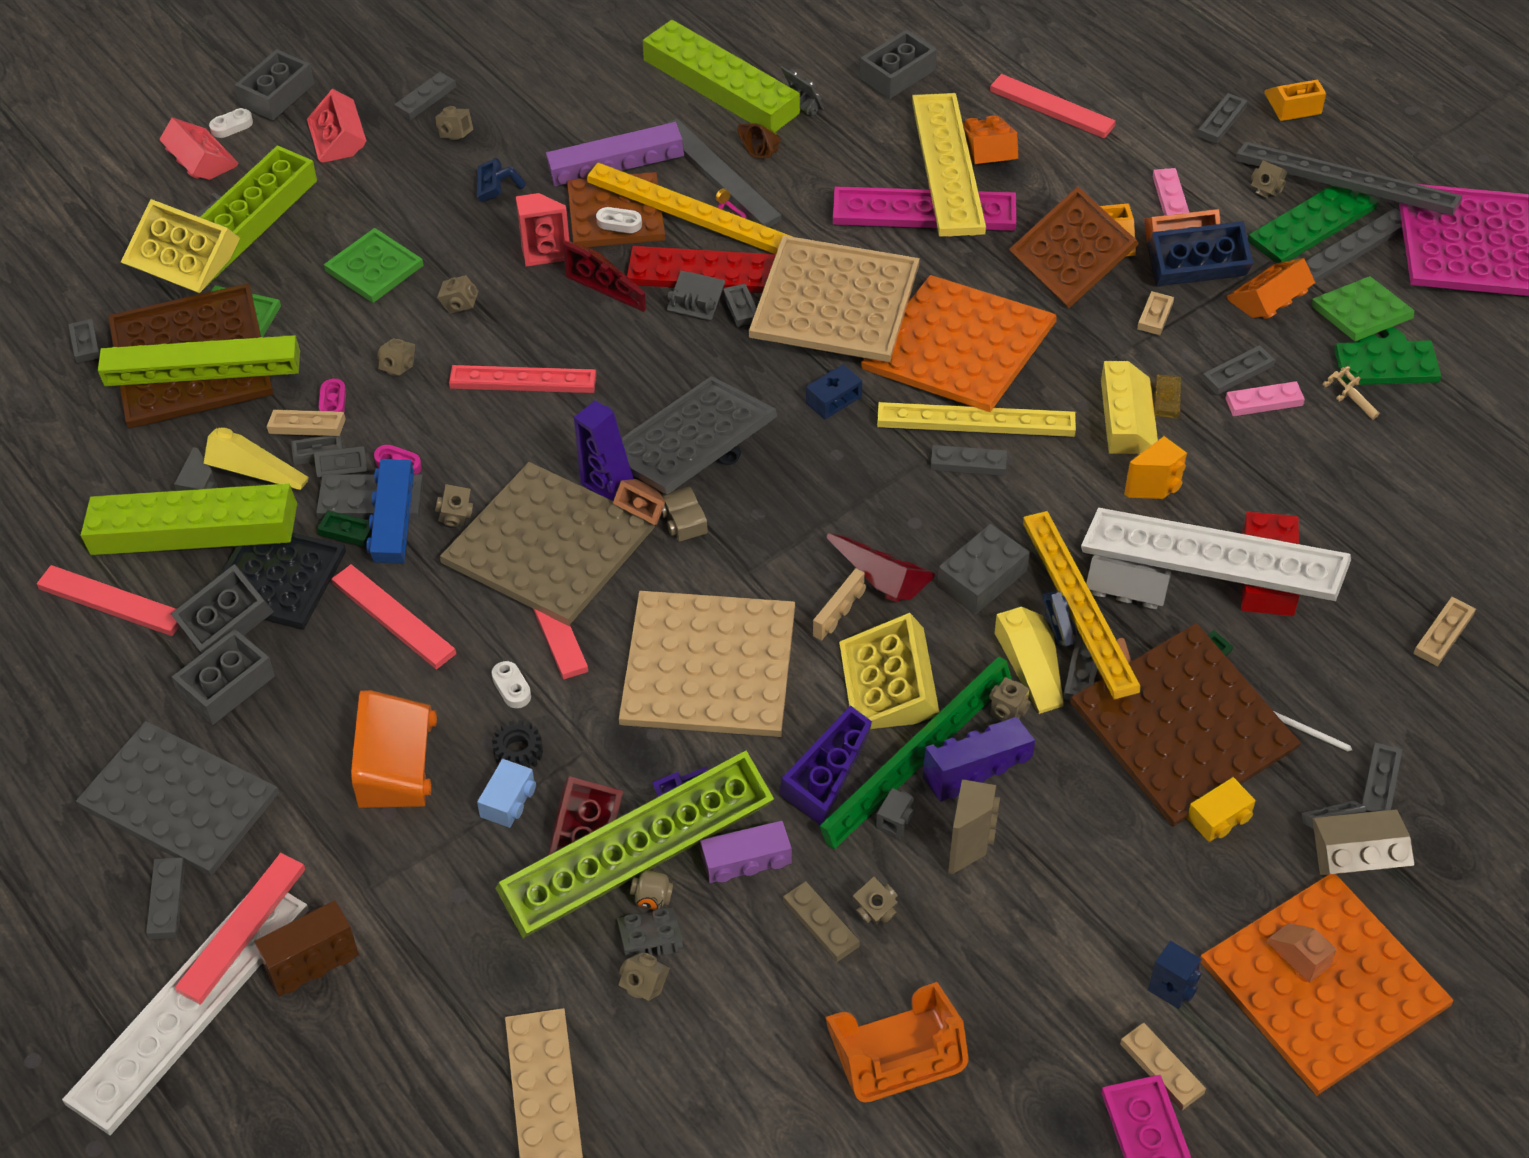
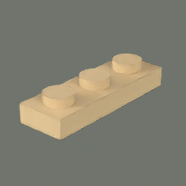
M273 410L267 424V430L269 434L340 436L346 418L344 412Z
M855 568L813 620L814 637L822 641L828 633H832L841 616L848 614L856 598L859 599L866 589L864 572Z
M1451 597L1416 646L1414 654L1438 666L1471 620L1476 609Z
M1142 1023L1121 1039L1120 1045L1150 1077L1161 1075L1168 1096L1181 1110H1184L1205 1093L1206 1088L1145 1023Z

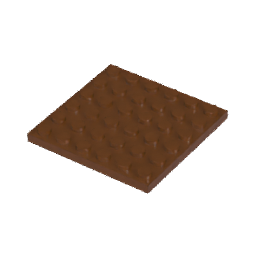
M249 283L108 315L113 347L261 337ZM270 375L120 385L128 429L274 394Z
M1197 623L1129 663L1140 684V693L1113 699L1104 679H1101L1072 696L1070 700L1072 706L1172 827L1187 819L1190 804L1232 777L1241 785L1298 749L1301 744Z

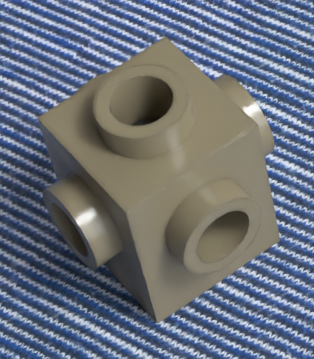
M449 106L444 108L435 117L440 138L458 140L473 130L469 109H456L455 106Z
M1263 160L1259 169L1256 168L1252 174L1251 181L1253 182L1251 186L1257 189L1255 193L1268 198L1269 194L1276 197L1277 193H1281L1286 184L1284 179L1288 172Z
M467 275L443 281L437 298L449 314L473 308L479 291Z
M393 338L382 345L377 353V359L379 360L378 369L387 371L389 375L399 376L412 368L415 344Z
M445 484L442 497H437L435 512H440L438 521L444 522L445 525L451 527L463 526L465 519L471 518L473 503H469L471 489Z
M1005 677L1000 686L995 685L990 693L989 699L992 700L990 715L1002 721L1014 717L1019 719L1021 715L1024 716L1031 703L1028 700L1029 688L1020 682Z
M875 877L853 895V901L859 907L856 911L866 923L872 921L877 925L882 921L886 924L897 913L895 908L898 902L895 898L898 895L887 883L882 885ZM878 900L882 904L880 906H875L872 902Z
M639 953L629 959L627 958L623 962L619 972L622 975L619 986L626 989L629 995L649 1001L661 994L670 968L657 962V958L651 954Z

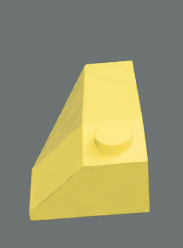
M216 428L208 436L204 464L277 484L290 483L292 488L299 490L308 482V476L242 435L233 433L228 428Z
M1023 607L997 614L995 635L1021 683L1029 688V698L1038 714L1063 707L1064 702L1054 634L1048 623L1044 620V616Z

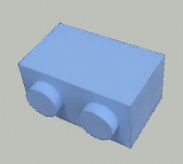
M502 759L477 801L480 817L510 828L514 820L520 818L527 797H531L535 791L536 782L534 781L533 770Z

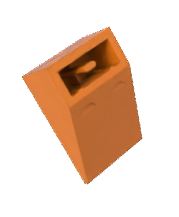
M988 116L986 120L968 118L965 119V122H962L970 159L974 164L1018 159L1017 132L999 116Z

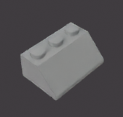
M1095 554L1091 561L1086 584L1089 590H1091L1092 595L1106 597L1107 593L1117 596L1116 600L1131 603L1133 599L1142 601V606L1157 609L1158 605H1164L1172 571Z

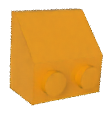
M1163 436L1130 461L1124 495L1128 498L1164 499L1170 493L1177 492L1182 485L1181 480L1183 471L1186 468L1187 452Z

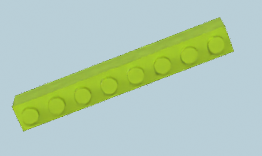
M296 335L101 348L98 372L104 386L298 374L300 349Z

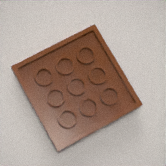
M656 172L630 174L658 185ZM587 178L567 180L573 243L586 247L665 240L661 210L588 183ZM605 207L633 210L641 215L642 227L634 233L605 230L597 225L596 214Z
M1077 186L1009 250L1060 301L1070 308L1136 248L1139 243Z

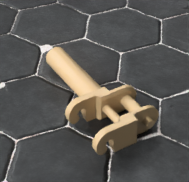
M1349 366L1342 367V371L1339 373L1335 371L1328 377V381L1323 382L1322 385L1324 387H1328L1334 381H1339L1345 387L1342 395L1336 398L1339 402L1349 396L1372 420L1380 414L1353 388V386L1359 384L1360 377L1355 378L1349 372ZM1344 375L1351 380L1349 384H1346L1341 379Z

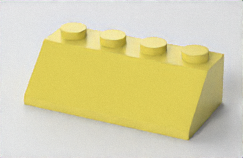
M1104 361L1101 386L1109 454H1141L1158 441L1150 378L1129 361Z

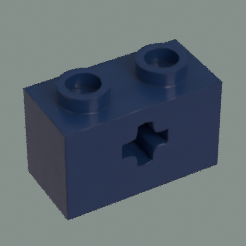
M844 364L829 371L825 376L811 382L806 387V404L824 420L862 397V380Z
M1170 940L1155 961L1148 991L1179 1009L1185 1000L1187 1002L1192 1000L1198 989L1196 984L1202 975V972L1199 971L1202 959Z

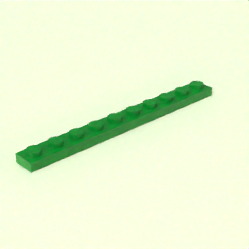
M1000 657L995 659L820 825L826 846L835 850L883 804L892 788L897 790L924 764L925 747L933 744L936 748L942 747L945 740L951 739L990 701V693L994 686H1000L1005 677L1011 679L1007 660Z

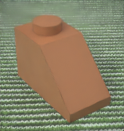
M637 479L621 480L613 504L657 525L666 501L657 489Z
M1291 923L1286 924L1267 940L1309 983L1331 966L1337 950L1316 929Z

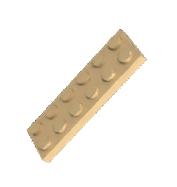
M565 1009L505 1017L520 1158H583Z

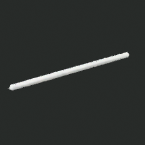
M1275 712L1283 723L1347 752L1352 750L1351 746Z

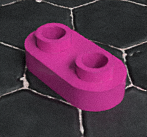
M339 379L326 380L320 388L319 411L345 412L346 389L344 382Z
M382 445L374 452L375 464L378 468L380 467V459L411 460L414 474H419L422 469L420 457L413 452L393 445Z

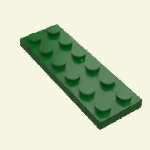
M1330 186L1250 233L1248 242L1275 263L1290 261L1377 209L1379 201L1369 194L1354 192L1338 186Z

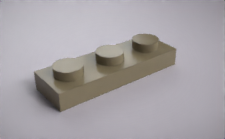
M806 881L783 896L784 904L836 962L859 948L860 941Z

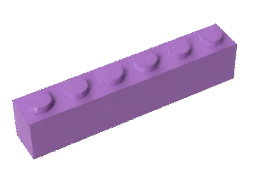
M676 122L546 152L554 186L567 184V181L571 179L587 178L598 162L622 171L684 156V150Z

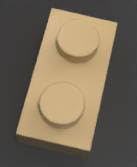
M1151 291L1139 320L1138 330L1161 335L1172 308L1174 297Z

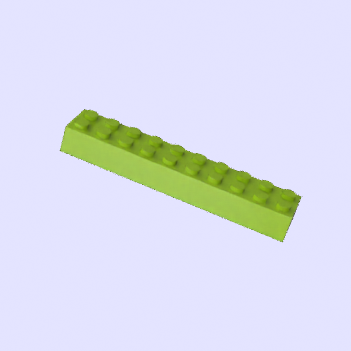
M746 750L500 881L495 889L524 939L627 883L633 877H638L642 871L651 870L700 843V840L707 839L763 809L774 798Z

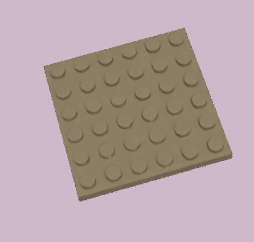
M528 462L440 555V561L442 564L569 626L650 534L655 525L613 504L614 501Z

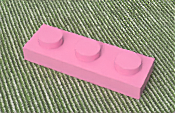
M1176 168L1154 170L1153 180L1164 216L1189 213Z
M1297 381L1227 392L1225 398L1233 416L1303 406L1305 400Z

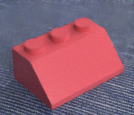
M332 89L307 118L317 156L322 163L352 157L358 150L363 148L366 142L354 100Z
M173 117L159 139L166 146L165 150L173 154L177 158L176 161L188 170L187 173L196 179L201 177L210 180L237 167L239 164L206 128Z
M540 193L516 196L525 266L565 261L563 243L565 241L569 242L566 205Z

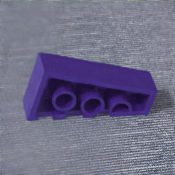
M595 400L574 416L580 482L588 490L614 501L621 480L634 478L614 412L608 406H603Z
M850 705L782 777L779 794L821 825L826 820L868 738L872 721Z
M1014 717L988 726L984 733L980 734L975 730L967 733L963 740L956 741L955 738L944 741L945 746L936 748L934 744L925 747L923 779L940 802L948 798H955L960 793L962 779L983 783L994 775L1003 774L1009 767L1017 763L1027 762L1033 756L1035 739L1021 721Z

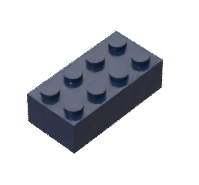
M1244 221L1152 232L1147 243L1156 287L1246 276L1253 265Z

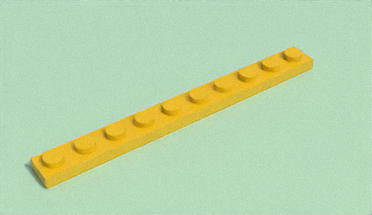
M599 162L587 176L588 183L773 254H777L783 235L790 236Z
M1048 511L1023 517V525L1055 587L1066 598L1068 612L1113 699L1140 693V684Z

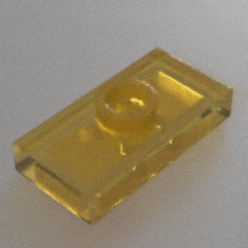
M1157 374L1154 415L1179 418L1181 377Z

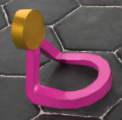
M725 188L720 189L716 194V200L719 202L718 208L723 209L726 204L736 214L746 219L744 212L728 201L730 192Z

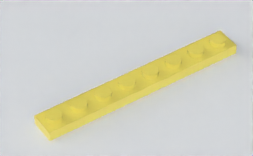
M879 402L877 427L1075 437L1076 431L1075 412L993 408L991 412H987L976 407L883 402Z

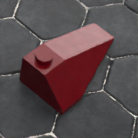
M568 241L563 243L566 278L642 312L646 310L645 292L601 253L581 244Z
M569 776L564 783L548 856L616 820L623 791Z

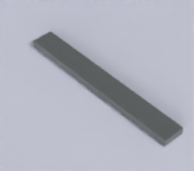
M678 119L666 123L676 122L682 137L684 157L716 187L728 190L730 192L729 199L754 222L771 227L782 221V215L683 123Z

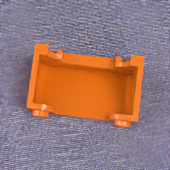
M372 690L360 691L351 770L352 784L359 808L419 807L426 805V795H431V779H426L425 775L428 732H431L432 727L437 725L436 710L431 709V705Z
M938 982L925 985L913 994V1010L858 1027L856 1018L849 1012H840L826 1017L827 1028L851 1089L859 1101L865 1103L872 1102L955 1075L966 1068L968 1064V1051L964 1022Z

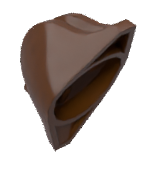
M761 124L738 125L737 132L746 150L752 157L769 158L772 157V154L778 152L781 138L773 130Z

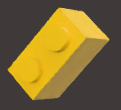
M1232 777L1191 803L1187 820L1208 842H1211L1217 837L1223 838L1232 827L1237 824L1243 825L1248 822L1253 816L1252 811L1256 800Z

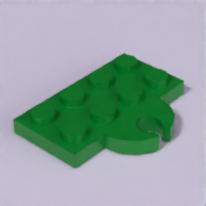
M1390 327L1383 330L1382 335L1385 338H1379L1373 334L1360 339L1356 343H1336L1334 350L1339 371H1342V367L1349 366V372L1355 378L1360 377L1358 385L1440 382L1441 373L1432 341H1407L1405 335L1397 328ZM1346 375L1341 378L1346 384L1351 382Z

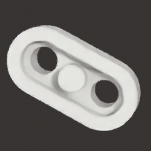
M238 108L211 120L209 124L211 134L217 138L230 136L249 128L253 124V119L249 110Z
M605 207L596 214L597 225L605 230L634 233L642 227L641 215L633 210Z
M509 661L496 664L492 669V678L505 703L512 708L526 706L531 700L530 687L518 667Z

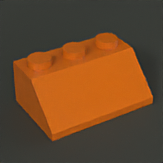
M1219 209L1144 218L1146 241L1148 243L1152 232L1220 224Z
M1300 258L1271 265L1226 297L1229 302L1251 318L1263 317V319L1274 316L1278 308L1290 305L1294 297L1306 294L1308 292L1307 288L1315 284V280L1305 259Z

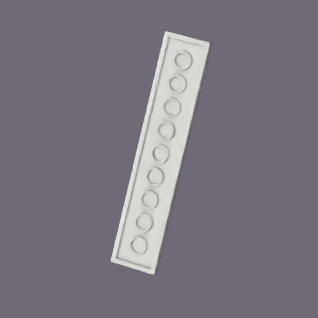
M1103 508L1097 509L1081 545L1083 553L1097 554L1104 557L1336 601L1351 562V555L1349 553Z
M287 893L200 1005L177 993L175 986L237 909L236 907L62 1099L64 1104L111 1136L262 964L254 941L303 917L309 911L307 904Z

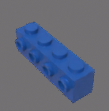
M380 459V467L375 469V483H378L377 491L372 493V506H375L374 514L370 515L369 519L372 538L367 539V553L371 554L374 563L405 564L414 468L411 460Z

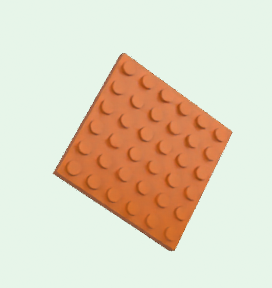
M930 275L907 304L891 361L886 362L864 358L861 362L862 369L991 412L1056 323V314Z
M1336 874L1327 875L1200 956L1202 959L1201 964L1316 1096L1449 1008L1454 1001ZM1288 923L1316 929L1337 949L1331 966L1310 983L1267 942L1269 937Z

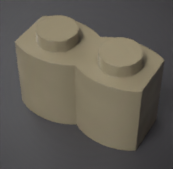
M690 486L672 491L668 495L661 494L666 501L661 516L662 518H667V527L671 536L675 535L676 539L680 542L708 533L706 517Z

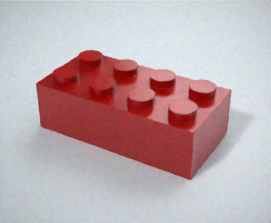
M1247 511L1242 534L1299 544V516ZM1241 583V611L1285 616L1295 615L1300 594Z

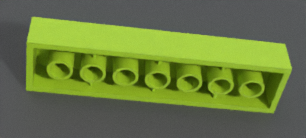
M670 20L643 39L644 61L751 124H761L776 132L800 114L799 92L674 20Z
M277 145L200 216L202 219L228 228L240 237L231 259L208 285L317 182L313 160Z
M290 483L92 496L89 500L81 537L90 555L291 542L297 501Z

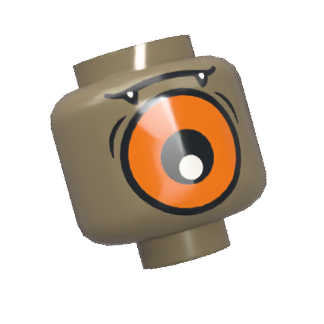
M644 870L640 873L639 878L633 877L629 894L634 895V902L639 907L652 910L661 909L664 905H669L673 883L669 882V877L666 874Z

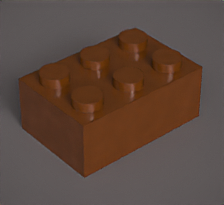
M336 900L254 941L264 970L278 996L294 992L306 982L321 978L328 971L339 965H346L353 958L359 956L351 926Z

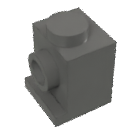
M892 788L877 813L876 829L902 839L904 836V826L910 823L914 814V809H911L914 798L907 792H900Z

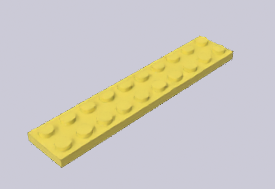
M956 93L912 95V104L939 236L952 237L985 234V220Z

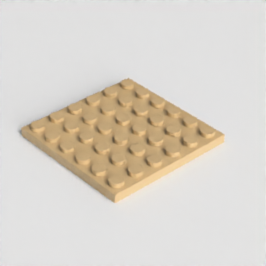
M783 235L749 329V338L890 362L918 271L920 258Z
M639 591L620 708L619 725L781 737L795 602Z

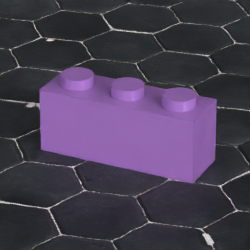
M783 821L700 840L701 857L709 883L726 882L734 877L742 875L751 876L759 871L771 868L780 869L788 864H792V848Z

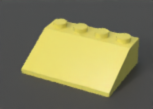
M150 199L121 263L200 293L231 259L240 237L224 226Z
M911 613L839 642L849 706L851 705L872 721L870 729L913 725L935 717L939 713L924 628Z

